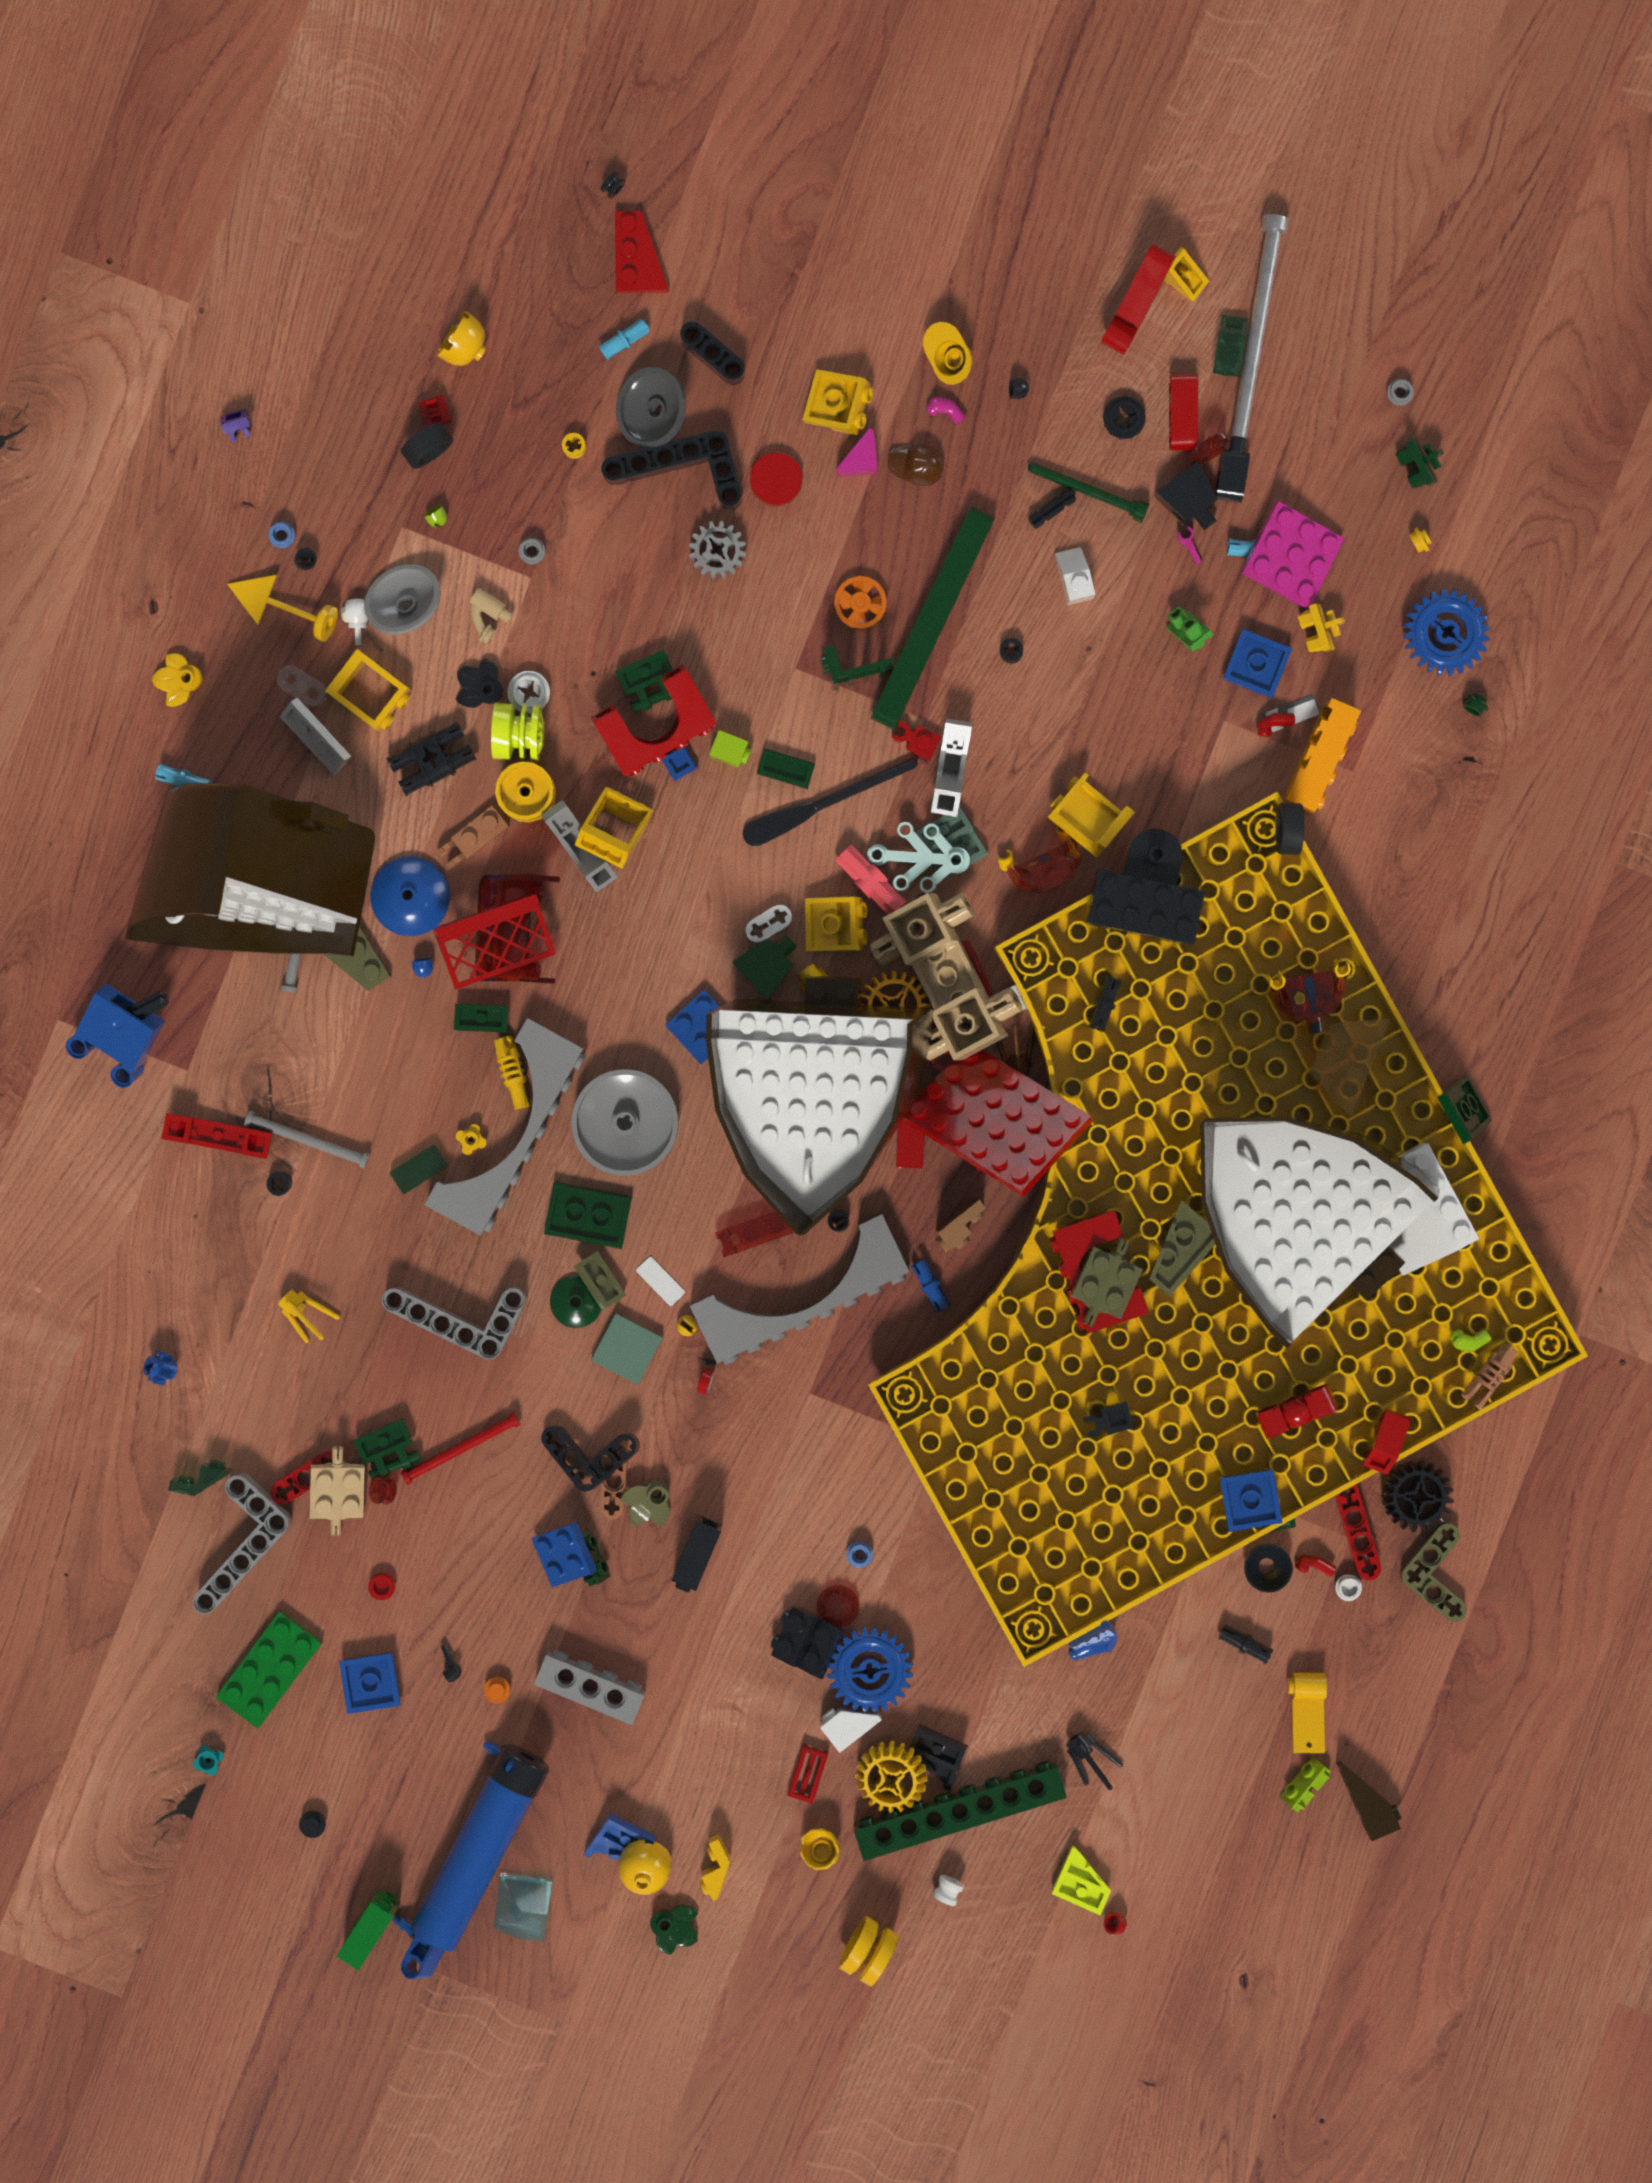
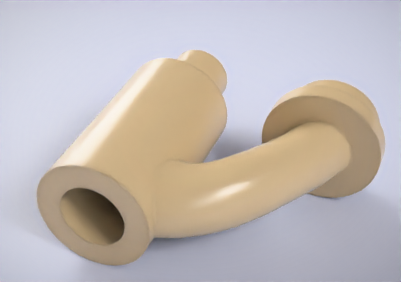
M478 588L470 600V615L477 632L481 636L479 642H484L488 645L496 631L492 629L491 625L485 626L481 612H484L496 621L501 618L507 623L511 620L513 614L505 609L506 604Z

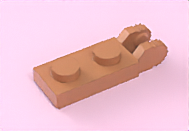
M490 806L451 837L452 840L438 849L436 854L440 858L449 853L455 846L460 849L462 853L451 859L446 865L450 871L466 858L470 859L504 832L509 825L497 810Z

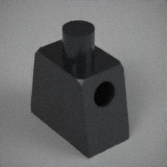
M1198 461L1155 494V498L1185 526L1196 519L1205 531L1217 522L1209 511V508L1216 503L1217 497Z

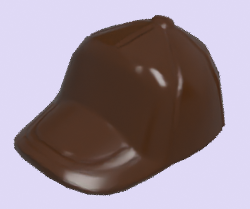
M928 445L895 446L888 456L889 470L895 476L919 486L935 484L940 480L944 470L945 461L943 456L936 448Z

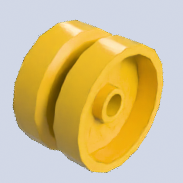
M518 762L508 766L501 772L496 782L495 795L498 805L509 817L518 822L533 823L542 820L541 815L554 806L557 791L553 779L542 767L533 762ZM524 787L530 790V794L526 797L522 796V789Z
M865 1916L851 1935L839 1960L838 1968L849 1975L859 1969V1980L872 1987L889 1963L897 1945L899 1934L886 1927L877 1935L879 1930L878 1922Z

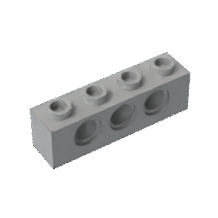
M554 1650L553 1652H547L534 1685L633 1725L646 1692L641 1689L642 1685L628 1680L627 1683L617 1679L618 1676L607 1670H603L602 1673L592 1669L593 1665L586 1661H572L568 1659L569 1655L562 1651ZM563 1669H568L573 1673L574 1678L571 1681H564L560 1678L559 1672ZM592 1679L597 1682L598 1689L588 1691L584 1687V1682ZM614 1689L619 1690L623 1698L615 1702L609 1698L608 1693Z

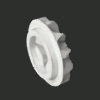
M524 671L518 673L509 683L508 699L514 708L520 712L523 705H528L529 714H532L534 705H541L543 709L548 703L550 696L549 684L537 672ZM534 682L533 691L539 698L530 696L526 703H524L525 694L519 690V687L528 689Z

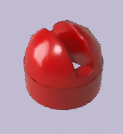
M1111 1912L1107 1914L1104 1919L1105 1931L1113 1935L1124 1933L1127 1926L1126 1918L1119 1913Z

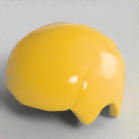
M824 1828L811 1829L802 1836L800 1855L807 1866L815 1870L829 1869L837 1862L840 1855V1843L834 1833Z

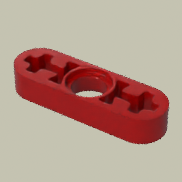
M332 1451L321 1453L276 1482L270 1490L272 1500L276 1504L285 1505L310 1490V1485H303L299 1482V1473L303 1470L310 1472V1465L312 1463L315 1465L323 1464V1457L331 1459ZM292 1477L294 1485L300 1492L297 1493L296 1488L287 1493L288 1499L284 1496L279 1498L277 1495L280 1491L278 1486L281 1485L282 1488H286L292 1484L289 1481V1478Z

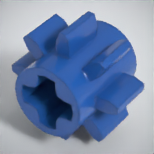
M156 1351L155 1357L149 1356L145 1360L143 1370L144 1374L149 1376L148 1381H152L153 1384L165 1385L166 1379L172 1380L175 1377L177 1363L172 1360L173 1355Z

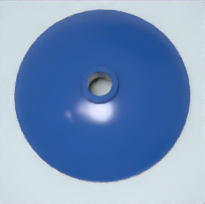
M402 857L389 862L377 873L370 892L371 906L379 922L391 932L403 936H418L433 930L432 928L437 927L444 919L450 904V889L444 874L434 864L418 857ZM410 890L413 896L410 900H405L403 894L405 891Z

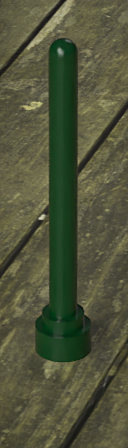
M1032 462L1028 465L1030 473L1129 512L1128 515L1132 516L1133 520L1140 523L1143 522L1150 504L1140 499L1139 502L1136 500L1131 502Z

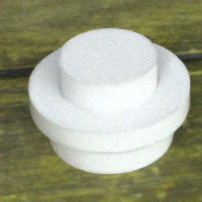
M1345 1574L1337 1579L1335 1591L1342 1600L1353 1601L1361 1594L1362 1584L1356 1576Z

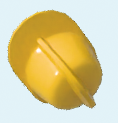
M948 322L932 324L926 330L923 337L925 354L939 380L951 385L961 383L971 370L973 362L972 351L966 345L955 326Z

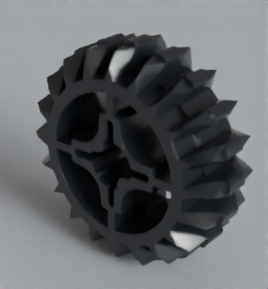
M1412 1460L1408 1461L1407 1470L1404 1465L1399 1464V1474L1393 1470L1390 1471V1475L1394 1477L1393 1481L1384 1480V1483L1390 1486V1488L1381 1490L1383 1495L1389 1496V1498L1381 1500V1503L1386 1506L1391 1505L1385 1510V1513L1387 1515L1394 1514L1391 1519L1394 1524L1401 1520L1400 1528L1404 1530L1408 1527L1409 1523L1410 1531L1416 1532L1418 1524L1422 1532L1427 1531L1426 1523H1429L1433 1529L1436 1528L1437 1525L1434 1521L1436 1518L1441 1522L1445 1521V1518L1440 1515L1442 1511L1446 1513L1451 1512V1509L1446 1507L1445 1504L1454 1502V1499L1446 1497V1494L1453 1492V1488L1444 1487L1450 1482V1479L1448 1477L1441 1478L1444 1473L1441 1469H1437L1434 1472L1435 1465L1429 1463L1425 1468L1423 1460L1418 1461L1417 1468ZM1415 1476L1409 1488L1399 1490V1487L1406 1479ZM1424 1476L1432 1479L1437 1488V1494L1426 1491L1425 1482H1423ZM1419 1490L1426 1497L1418 1498L1417 1502H1415L1416 1500L1408 1495L1417 1494ZM1397 1498L1408 1500L1411 1516L1403 1514L1398 1506ZM1426 1504H1435L1430 1512L1419 1516V1514H1422V1509Z

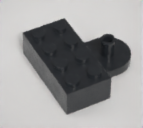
M1162 829L1143 831L1134 838L1129 846L1123 874L1098 870L1095 875L1085 924L1187 946L1194 945L1205 892L1177 886L1182 863V849L1178 840L1171 833Z

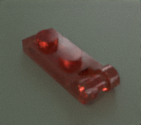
M776 1211L719 1230L715 1232L717 1240L720 1239L723 1257H727L792 1234L793 1230ZM737 1233L740 1243L733 1245L730 1235Z

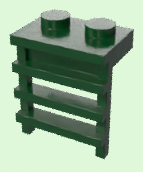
M835 645L825 647L824 655L820 656L824 675L829 674L833 691L838 690L839 684L848 682L849 687L854 686V680L863 678L864 683L869 682L871 675L878 674L879 679L884 678L885 672L893 670L892 664L895 663L894 658L841 671Z

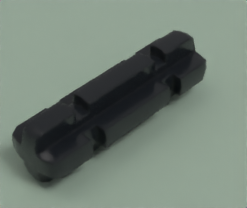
M1066 489L1060 494L1059 498L1056 496L1042 506L1039 512L1035 511L1028 517L1030 524L1035 529L1039 528L1045 523V520H1050L1064 510L1066 505L1069 506L1074 503L1076 496L1070 489Z

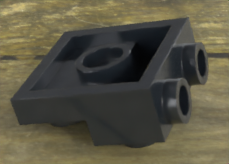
M792 1606L791 1610H786L782 1616L781 1623L784 1626L781 1633L776 1634L771 1641L770 1646L773 1649L771 1656L792 1667H798L818 1679H823L844 1630L801 1607Z

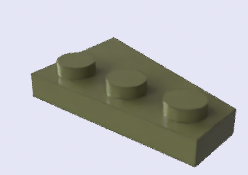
M1182 1200L1149 1278L1169 1297L1215 1246L1208 1222Z

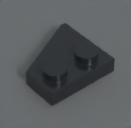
M919 1724L910 1748L914 1749L913 1755H921V1761L926 1765V1769L931 1775L935 1773L943 1781L945 1790L950 1792L968 1745Z

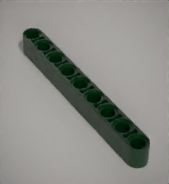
M973 506L970 507L873 711L871 720L895 730L995 519L994 516Z

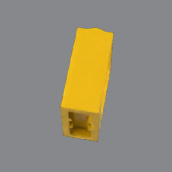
M358 649L325 690V692L377 732H380L382 729L387 730L395 719L392 715L398 708L403 709L411 698L409 696L411 690ZM365 664L398 688L397 692L375 720L342 696L343 692Z
M605 787L581 827L575 846L623 869L646 830L653 809L618 791ZM603 810L637 826L628 843L594 827Z

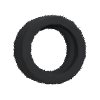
M436 422L411 437L401 448V453L413 469H417L444 453L453 443V438L441 422Z
M1280 803L1276 819V849L1278 854L1299 855L1302 851L1305 816L1301 803Z

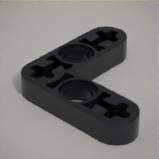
M558 1425L550 1426L543 1431L541 1436L544 1447L575 1486L584 1492L596 1489L636 1455L640 1448L639 1439L634 1434L625 1433L616 1437L589 1460L563 1427ZM558 1432L560 1435L557 1438L559 1443L561 1445H565L567 1443L569 1446L562 1449L558 1453L557 1450L560 1449L561 1446L557 1442H550V1439L552 1438V1435L550 1433ZM622 1440H630L632 1442L629 1446L631 1451L625 1450L618 1455L615 1451L623 1447L624 1443ZM568 1451H573L577 1455V1463L574 1466H570L565 1462V1454ZM604 1455H609L613 1459L614 1464L610 1470H606L601 1466V1458ZM582 1464H584L585 1467L581 1468V1470L585 1475H592V1478L590 1479L592 1485L589 1483L583 1484L582 1481L585 1479L584 1475L581 1472H576L575 1474L573 1471L580 1468Z

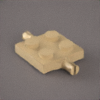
M337 1446L332 1447V1462L310 1465L309 1518L331 1520L330 1535L334 1536L335 1526L336 1534L341 1535V1520L346 1518H363L364 1464L343 1462L344 1448L342 1446H338V1456Z

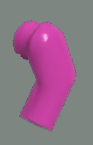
M934 397L926 405V410L930 415L935 416L939 412L947 413L955 425H958L966 418L957 404L949 398Z

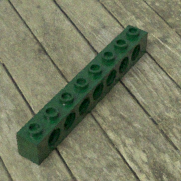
M1043 1761L1036 1764L1035 1769L1029 1771L1018 1769L1009 1773V1777L1003 1779L992 1777L985 1780L984 1785L974 1787L973 1784L961 1787L958 1793L949 1795L948 1792L934 1796L933 1801L926 1803L923 1800L915 1801L913 1807L904 1809L902 1812L898 1811V1808H894L891 1814L887 1810L883 1812V1816L875 1819L872 1816L859 1819L857 1821L858 1824L854 1825V1833L863 1862L1067 1798L1056 1762ZM1032 1780H1040L1042 1782V1787L1037 1791L1030 1790L1028 1785ZM1010 1787L1016 1789L1017 1794L1014 1798L1007 1799L1003 1796L1005 1789ZM984 1795L992 1799L990 1805L982 1807L977 1803L978 1799ZM955 1804H964L967 1807L966 1811L961 1815L953 1813L952 1808ZM932 1811H936L941 1814V1818L938 1822L932 1823L927 1820V1815ZM907 1819H911L916 1823V1826L909 1831L901 1827L902 1822ZM881 1827H886L891 1833L887 1838H879L876 1835V1831Z

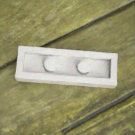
M298 698L288 704L280 718L333 775L338 773L350 759L351 755Z

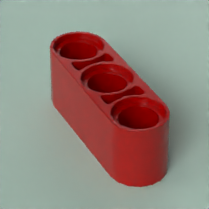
M1170 373L1169 449L1197 450L1198 374Z

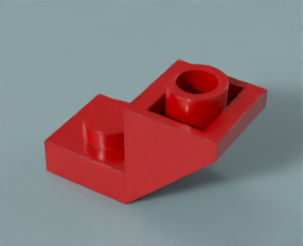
M1386 1408L1375 1425L1374 1441L1363 1457L1362 1466L1387 1475L1399 1457L1411 1417Z

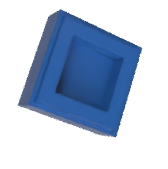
M686 747L672 751L662 760L674 781L698 769Z

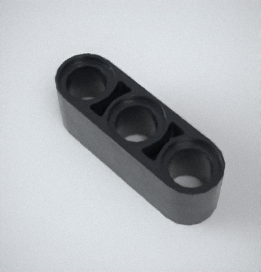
M690 321L682 326L680 331L682 345L727 384L737 385L743 381L745 366L736 354L699 323ZM689 331H696L700 334L699 339L694 342L688 341L685 336ZM710 348H716L720 351V355L715 359H710L705 354ZM731 365H736L740 368V372L736 376H730L726 373V369Z

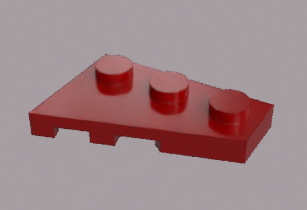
M615 211L616 293H669L642 211Z

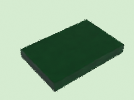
M1468 1075L1458 1078L1437 1097L1463 1144L1471 1141L1492 1121Z
M554 1182L544 1234L622 1249L632 1197Z

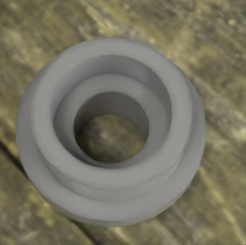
M1405 379L1394 380L1387 389L1389 401L1397 406L1408 404L1414 395L1412 384ZM1396 389H1402L1404 396L1398 397L1395 393Z
M537 538L525 539L519 546L520 558L527 564H538L545 556L544 544ZM531 547L537 549V553L534 556H529L527 553Z

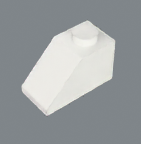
M1081 547L1055 553L1067 605L1092 600L1096 594L1090 570Z
M839 1707L836 1711L834 1708H831L821 1717L823 1721L820 1722V1729L840 1753L879 1723L882 1718L879 1712L875 1714L873 1710H867V1713H863V1710L858 1708L855 1711L849 1707Z

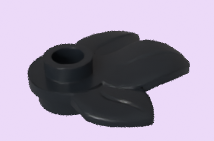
M484 658L479 668L465 666L457 671L458 681L464 689L458 694L456 701L462 706L476 708L482 703L494 704L501 699L503 687L498 681V668L492 661ZM489 686H492V692L490 694H486V689Z

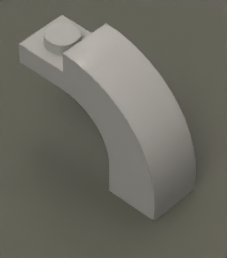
M946 718L931 813L954 817L958 815L972 730L971 722Z
M563 800L541 815L596 893L618 878L607 861L575 846L582 826Z

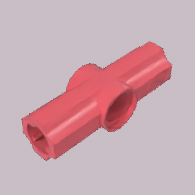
M852 845L845 849L835 860L854 880L853 883L869 899L872 898L886 915L900 909L907 902L888 883L889 880L874 864H870Z

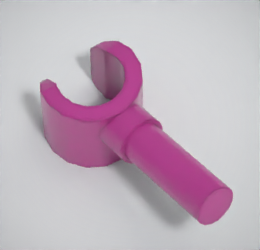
M1187 526V532L1190 537L1187 539L1182 538L1178 531L1177 539L1181 545H1186L1195 563L1198 564L1202 560L1193 543L1194 532L1191 527Z

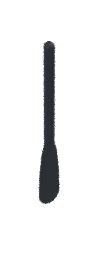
M911 758L817 801L798 804L753 820L744 827L743 839L751 846L763 845L804 823L818 811L916 768L918 761Z

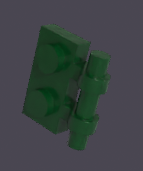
M664 650L615 671L626 696L628 697L636 692L638 694L639 700L630 704L634 713L643 709L645 711L650 710L652 705L665 699L666 701L672 700L660 679L661 676L673 670ZM659 683L661 690L647 696L644 689Z
M404 1418L353 1440L364 1465L374 1461L377 1468L368 1471L372 1481L380 1477L385 1479L391 1476L392 1472L401 1468H410L413 1466L412 1463L421 1460L418 1450L408 1454L405 1449L406 1446L413 1444L414 1441ZM396 1451L399 1458L386 1463L383 1456Z

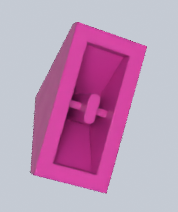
M871 428L868 429L836 468V474L839 477L877 474L875 436Z

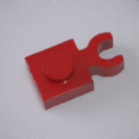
M899 721L897 726L903 728L905 734L901 737L893 734L891 738L898 743L908 742L906 751L930 762L941 736L920 726H917L915 732H913L908 724Z

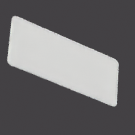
M649 1257L636 1269V1272L669 1306H672L685 1294V1291L652 1257Z

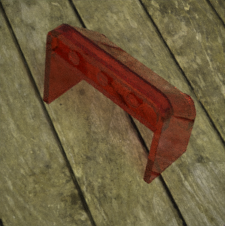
M535 874L485 875L479 883L477 912L531 893H535L540 902L545 895L544 883L560 882V877ZM531 912L524 914L520 925L530 929ZM519 916L510 920L517 922ZM507 921L501 922L495 934L508 940L515 925ZM493 926L484 929L492 931ZM518 927L512 942L525 948L530 932ZM482 930L476 931V946L483 949L490 934ZM493 936L486 951L500 957L507 942ZM510 944L503 959L512 963L517 962L524 950ZM478 949L475 952V964L482 952ZM485 953L478 968L487 972L494 970L499 959ZM502 961L500 967L508 964ZM539 961L482 980L486 982L555 984V978L540 977L541 966ZM477 970L476 973H475L476 976H477V975H480V974H483L482 972H480V971H478V970Z

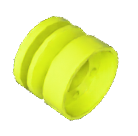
M495 703L491 729L492 758L511 760L514 748H518L521 761L526 760L528 749H530L531 761H539L545 736V722L542 717L541 705H534L532 716L529 717L528 705H523L520 716H515L513 704Z

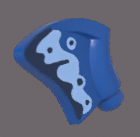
M1108 1621L1102 1622L1100 1626L1069 1642L1070 1657L1073 1660H1078L1079 1658L1085 1659L1096 1654L1111 1652L1117 1642V1632L1114 1625Z

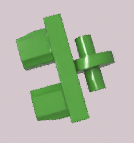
M1180 606L1167 615L1171 622L1166 626L1167 630L1192 652L1202 648L1205 644V639L1213 636L1212 631Z

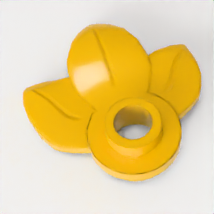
M172 653L166 655L167 667L155 672L152 677V683L156 688L167 691L166 705L176 707L187 702L191 691H195L202 684L203 676L196 666L188 664L184 656ZM189 673L190 676H191V679H190V681L187 683V682H186V675Z

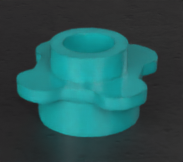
M202 1745L199 1748V1755L194 1760L193 1766L196 1770L208 1772L211 1776L215 1775L218 1772V1764L223 1760L224 1754L221 1750L215 1751L210 1749L208 1745ZM206 1758H210L211 1762H207Z

